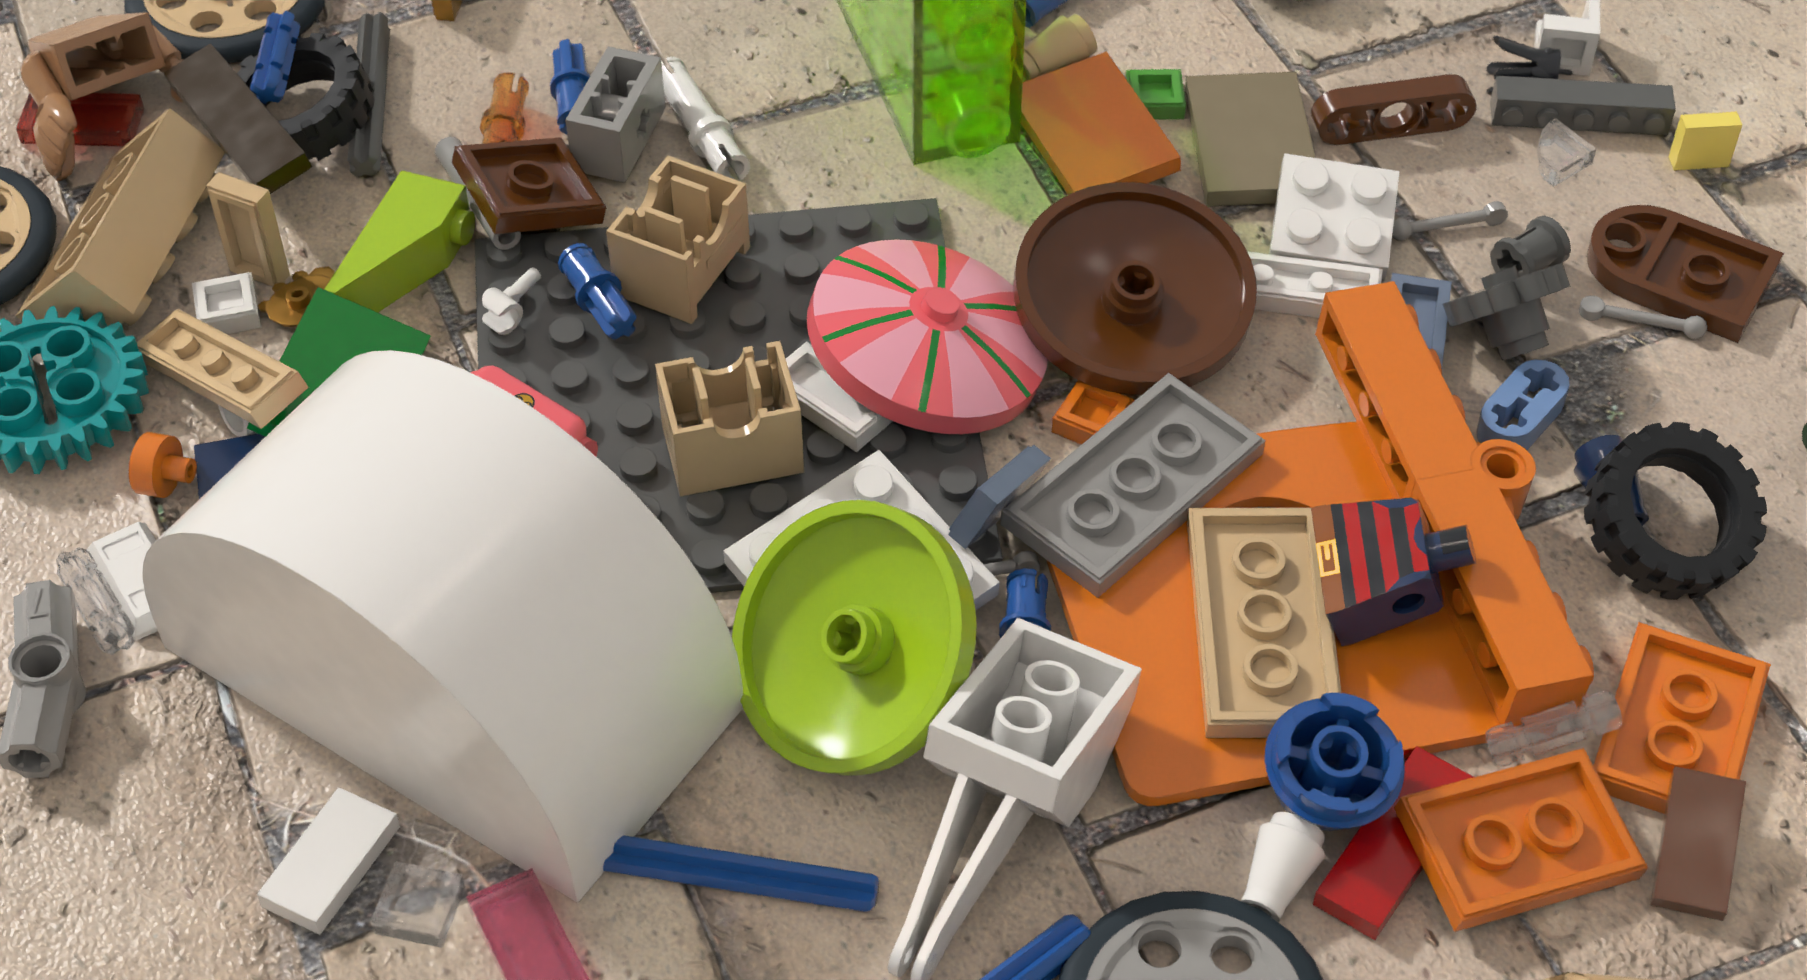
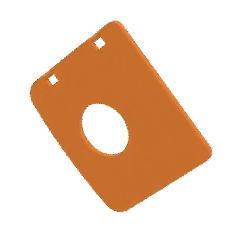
M1356 421L1257 433V435L1266 440L1263 455L1202 508H1312L1320 505L1393 499ZM1187 521L1098 598L1046 559L1073 640L1142 668L1134 703L1112 751L1123 787L1128 796L1145 806H1161L1271 785L1265 766V747L1268 738H1206ZM1444 606L1439 612L1347 646H1341L1334 632L1342 693L1360 697L1379 709L1377 716L1388 725L1398 742L1401 741L1404 759L1410 756L1416 746L1432 754L1546 732L1555 728L1561 721L1562 717L1502 729Z

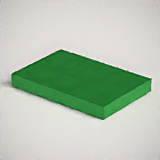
M317 287L279 362L298 371L309 388L262 429L250 422L247 429L266 437L343 363L353 357L372 351L391 350L423 356L431 335Z

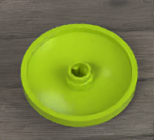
M848 500L828 504L800 517L783 530L765 549L756 562L743 588L735 614L732 640L738 655L742 676L743 695L740 701L754 729L775 752L792 763L813 771L841 776L873 774L905 761L926 745L929 724L969 677L976 645V610L972 589L961 560L943 535L929 523L914 514L891 505L868 500Z

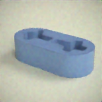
M1534 359L1518 366L1485 402L1476 430L1478 441L1482 443L1492 439H1504L1515 442L1528 450L1556 419L1564 407L1570 386L1569 377L1566 372L1557 364L1547 360ZM1539 388H1543L1533 399L1527 396L1528 391L1535 392ZM1513 417L1519 420L1518 425L1511 424L1506 429L1502 428Z

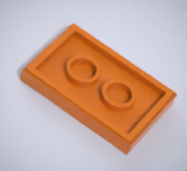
M1107 51L1006 88L1008 105L1067 195L1087 187L1106 183L1136 182L1147 184L1181 171V156Z
M1638 622L1593 764L1608 794L1611 797L1665 814L1670 777L1675 766L1740 780L1771 664Z
M1584 748L1402 796L1394 808L1454 932L1638 880L1648 869L1645 860Z

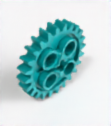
M50 306L44 319L38 320L35 319L30 310L24 311L22 324L16 326L5 318L0 319V460L3 459L8 473L13 474L24 461L30 462L34 474H40L46 460L53 459L61 470H65L68 465V455L77 453L86 461L92 460V452L89 446L98 443L112 448L114 442L110 432L113 429L130 432L132 425L128 414H138L144 411L140 396L149 394V387L145 378L148 375L142 352H139L135 337L133 335L125 336L123 326L119 321L107 326L104 315L101 312L94 314L85 321L80 307H75L66 318H59L55 306ZM36 354H41L47 371V384L57 414V421L50 425L43 407V393L33 363V357Z

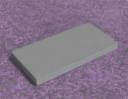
M1168 373L1005 507L1001 512L1000 525L1098 598L1186 522L1188 508H1202L1263 455L1266 440Z

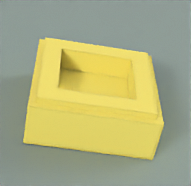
M1737 111L1681 115L1668 156L1673 170L1729 167L1742 128V122Z

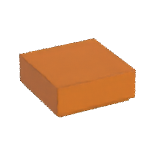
M1078 380L1053 416L1051 432L1082 445L1132 404L1135 399L1116 392L1102 390Z

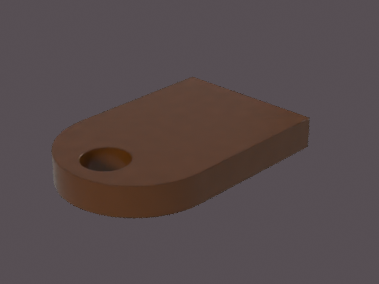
M1631 205L1607 213L1596 223L1587 250V262L1595 279L1613 294L1670 317L1687 319L1691 316H1699L1706 321L1708 332L1739 343L1775 277L1784 253L1666 208L1651 205ZM1609 240H1622L1633 247L1621 248L1613 245Z

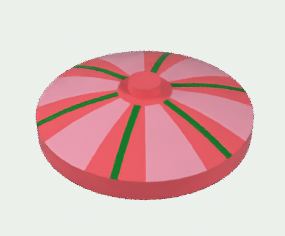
M897 239L881 240L862 244L843 252L832 260L821 273L807 310L809 339L816 357L829 376L847 394L871 411L896 423L918 430L941 434H971L1000 427L1015 419L1029 406L1047 368L1048 359L1035 347L1020 322L1014 302L1013 285L983 263L958 251L927 242Z

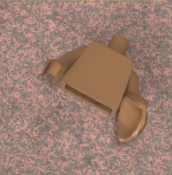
M148 12L96 16L28 40L31 53L27 55L21 65V77L38 106L33 131L42 162L48 173L56 181H61L70 176L75 167V142L72 131L76 128L77 122L70 100L158 69L161 72H165L183 61L180 60V51L152 24ZM170 86L171 97L184 103Z

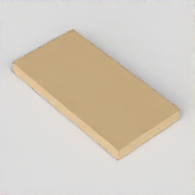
M1188 508L1187 531L1206 738H1268L1276 721L1295 705L1321 698L1322 694L1342 693L1334 630L1325 614L1311 508Z

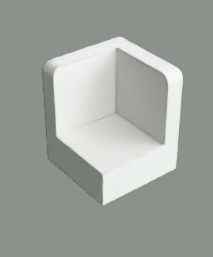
M1587 0L1582 18L1544 14L1543 20L1537 21L1534 48L1560 49V69L1572 70V75L1590 76L1600 37V0Z

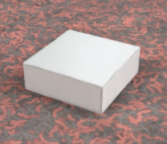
M252 272L192 283L197 319L225 334L262 328Z

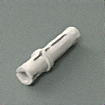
M667 57V62L674 73L670 74L661 61L664 96L689 132L688 140L692 149L698 156L706 158L714 172L733 179L727 170L728 167H732L739 180H743L749 173L750 161L733 140L734 132L731 129V125L725 117L715 113L688 73L683 61L677 57Z

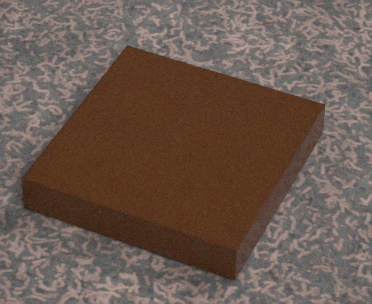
M561 137L459 145L454 147L452 164L494 234L603 224L607 207Z

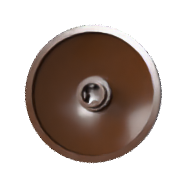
M1116 182L1091 186L1073 192L1061 198L1040 214L1030 226L1020 245L1014 272L1013 294L1016 311L1026 334L1035 347L1052 364L1087 385L1119 394L1142 395L1168 373L1188 387H1191L1220 371L1238 352L1246 338L1255 310L1257 284L1252 261L1242 241L1234 230L1210 208L1185 194L1165 187L1136 182Z

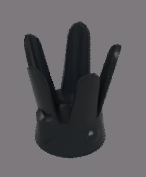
M1493 36L1494 42L1502 50L1531 61L1491 62L1487 65L1486 70L1494 76V80L1496 76L1558 79L1559 74L1569 76L1573 74L1572 70L1560 69V49H1536L1500 36ZM1493 87L1488 88L1486 93L1492 92Z

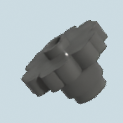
M1563 263L1523 276H1519L1517 267L1514 266L1482 277L1481 281L1484 289L1442 304L1450 327L1481 318L1491 348L1498 347L1501 359L1506 360L1549 345L1545 331L1550 329L1540 298L1570 287V283Z

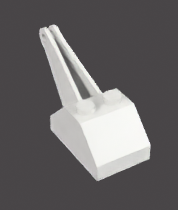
M1017 618L929 724L923 758L942 773L956 778L906 922L892 950L888 963V973L899 978L902 977L926 936L913 965L910 980H930L951 939L1033 813L1067 827L1071 825L1097 788L1114 745L1134 703L1142 668L1020 618ZM988 792L1004 799L929 929L986 793Z

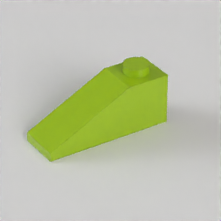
M401 170L324 290L378 313L449 267L462 245L466 246L470 242L475 230V214L469 208L466 186Z

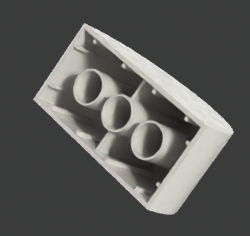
M392 350L372 351L357 355L343 363L166 530L148 549L143 562L142 580L146 600L166 649L577 903L605 872L603 871V864L613 853L615 842L623 835L634 837L743 709L740 701L743 695V685L738 655L720 609L702 577L682 548L639 497L580 442L519 398L464 369L415 353Z

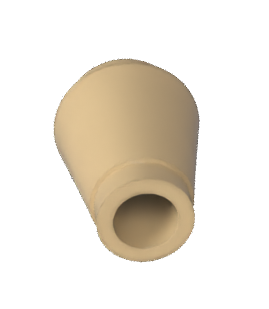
M1074 14L1068 18L1059 16L1025 46L1020 53L1012 57L1013 66L1020 79L1025 82L1089 58V56L1097 52V42L1090 26L1080 15Z

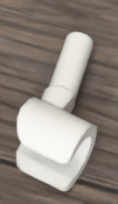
M530 268L511 287H507L503 292L494 287L487 289L483 293L482 304L489 311L483 315L482 322L500 335H506L515 330L523 316V308L518 304L519 299L541 279L540 272L535 268Z

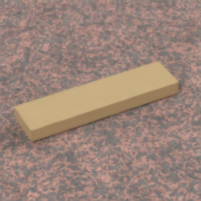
M179 309L171 313L137 342L139 352H142L145 364L260 429L309 388L298 371Z

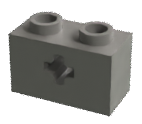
M609 46L605 50L565 120L569 150L585 174L626 182L666 109L661 57Z

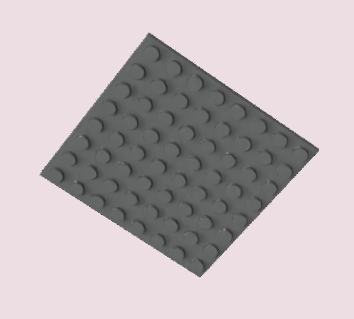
M937 198L748 215L749 250L745 255L739 252L734 255L697 304L698 317L692 324L626 299L637 315L633 323L636 330L629 337L622 335L616 340L608 338L594 316L580 308L575 298L576 290L558 267L559 256L566 248L576 243H584L589 248H592L605 271L611 272L606 230L609 227L523 234L519 242L513 248L507 250L498 249L490 237L475 239L478 369L490 365L499 367L580 416L586 425L587 437L597 442V458L611 469L663 524L702 577L710 593L738 591L744 588L742 583L725 565L723 550L877 450H880L950 527L976 489L988 480L980 432L971 434L933 433L914 429L893 421L863 448L855 452L801 415L804 473L680 497L662 428L655 367L657 363L693 357L694 362L701 368L708 370L723 369L735 363L740 358L743 347L749 346L753 347L754 361L766 360V343L775 341L781 342L786 359L805 342L811 344L807 329V310L810 299L821 273L837 256L856 246L881 240H913L945 247ZM530 268L537 269L541 274V279L519 299L518 304L523 308V316L515 330L509 334L500 335L482 322L483 315L489 311L482 304L483 293L487 289L494 287L503 292L507 287H511ZM996 523L968 547L983 564L1003 561Z

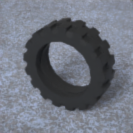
M311 33L309 38H302L298 34L285 91L299 84L316 80L334 82L327 94L312 108L293 118L279 120L278 122L304 151L308 160L316 157L317 161L331 155L330 150L338 144L343 147L354 138L351 133L356 128H363L368 120L366 112L367 110H372L375 99L371 93L374 91V88L351 45L347 46L343 39L334 35L331 39H327L324 33ZM250 55L239 64L241 69L237 74L249 88L258 55L256 57Z
M1673 422L1665 428H1662L1661 423L1645 426L1637 434L1633 432L1609 452L1595 467L1594 470L1597 473L1588 480L1585 496L1590 497V503L1584 507V517L1586 525L1592 524L1595 533L1590 537L1598 553L1604 551L1611 560L1607 566L1618 577L1625 574L1628 578L1632 579L1633 583L1631 586L1644 593H1649L1651 590L1660 592V598L1677 600L1684 594H1688L1690 599L1701 597L1712 589H1717L1749 565L1758 553L1754 548L1764 541L1767 526L1761 524V517L1767 514V504L1765 496L1758 497L1756 486L1760 482L1752 468L1749 470L1745 469L1739 461L1743 456L1731 444L1724 447L1717 442L1719 436L1707 429L1702 428L1699 432L1690 430V424L1683 422ZM1647 466H1665L1685 473L1703 488L1714 505L1719 525L1716 546L1711 553L1705 556L1687 557L1665 549L1646 533L1635 516L1630 494L1633 477L1639 469Z

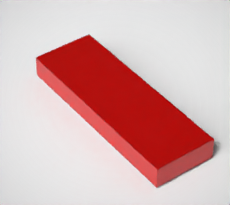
M1418 746L1415 747L1404 763V782L1394 804L1376 820L1361 825L1315 892L1313 901L1315 907L1373 940L1377 939L1423 870L1417 854L1394 810L1400 797L1474 777Z

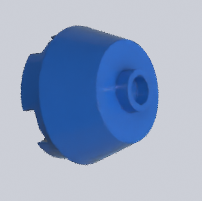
M1325 693L1322 694L1321 698L1295 705L1276 721L1266 742L1265 766L1274 792L1286 812L1293 813L1318 826L1322 831H1336L1368 824L1390 809L1398 798L1404 782V751L1401 741L1398 742L1388 725L1377 716L1379 709L1375 705L1350 694Z

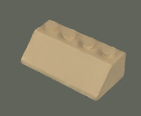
M171 108L112 155L17 312L16 317L22 321L24 311L30 310L36 320L44 319L50 306H55L59 318H66L75 307H80L85 321L94 314L101 312L104 315L107 326L118 321L121 324L125 322L129 326L136 323L152 301V298L146 294L151 283H157L167 273L175 260V256L169 252L174 242H180L190 232L198 219V216L192 211L197 203L203 202L209 196L206 185L216 175L215 170L225 154L222 148Z

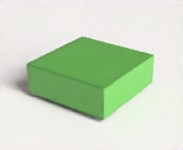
M1181 69L1126 70V80L1155 120L1185 118L1186 104Z

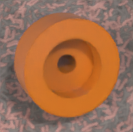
M146 432L139 437L133 447L129 461V482L131 488L137 494L166 498L174 491L178 482L189 484L194 480L197 464L195 459L183 457L182 446L177 437Z

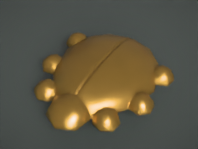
M326 266L315 268L309 275L303 270L295 272L292 275L293 281L287 284L283 282L274 284L272 287L274 294L270 300H265L258 304L260 312L267 313L273 322L281 326L297 327L317 287L325 289L335 271Z

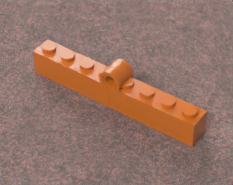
M1395 281L1326 292L1315 335L1393 499L1413 498L1419 500L1431 532L1462 525L1468 526L1474 546L1476 564L1439 572L1444 607L1502 729L1578 714L1587 690L1594 678L1592 658L1586 647L1579 645L1567 623L1566 609L1562 598L1558 593L1551 591L1540 569V559L1535 545L1531 541L1525 540L1516 522L1521 515L1536 472V465L1532 455L1521 445L1509 440L1492 439L1482 443L1475 441L1465 421L1463 404L1457 395L1451 394L1442 376L1438 354L1434 349H1429L1419 331L1416 311L1411 304L1405 303Z

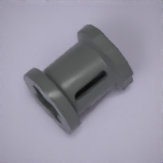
M1545 215L1538 216L1527 224L1525 232L1515 238H1502L1494 244V248L1490 252L1491 264L1495 273L1516 266L1519 276L1542 270L1546 266L1551 267L1564 263L1570 256L1571 245L1566 231L1557 221Z

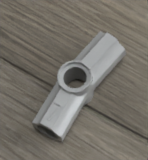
M51 580L27 583L25 590L21 594L14 596L15 647L8 657V667L14 681L0 739V765L3 769L15 771L24 778L49 777L50 772L62 767L72 715L82 706L86 697V687L79 672L75 594L71 587L60 586Z

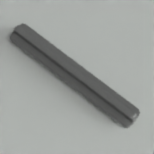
M381 12L376 15L365 13L359 19L356 54L373 85L374 91L371 93L375 100L373 109L366 112L368 116L366 124L362 129L356 128L351 133L354 138L349 142L347 160L350 163V172L357 177L364 174L373 177L379 172L381 167L390 40L388 18Z

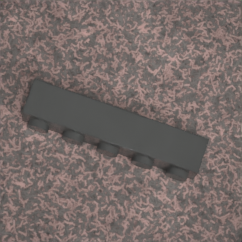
M1496 76L1490 100L1492 125L1669 135L1676 111L1673 86Z

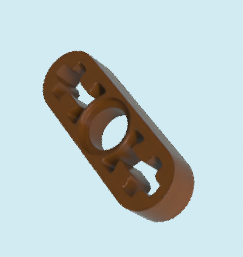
M1446 74L1333 89L1324 93L1315 101L1311 109V116L1320 138L1325 143L1344 145L1454 130L1465 125L1473 117L1477 104L1463 77L1455 74ZM1395 103H1407L1406 107L1398 114L1390 117L1381 116L1387 107Z

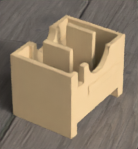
M667 155L648 179L647 193L639 209L636 211L635 209L625 207L606 230L611 272L620 280L621 294L624 298L692 324L698 317L697 304L737 252L745 255L750 248L746 183Z
M780 341L766 343V360L754 361L753 347H743L742 354L735 363L718 370H708L699 367L694 362L693 357L655 364L662 428L680 497L804 473L801 409Z

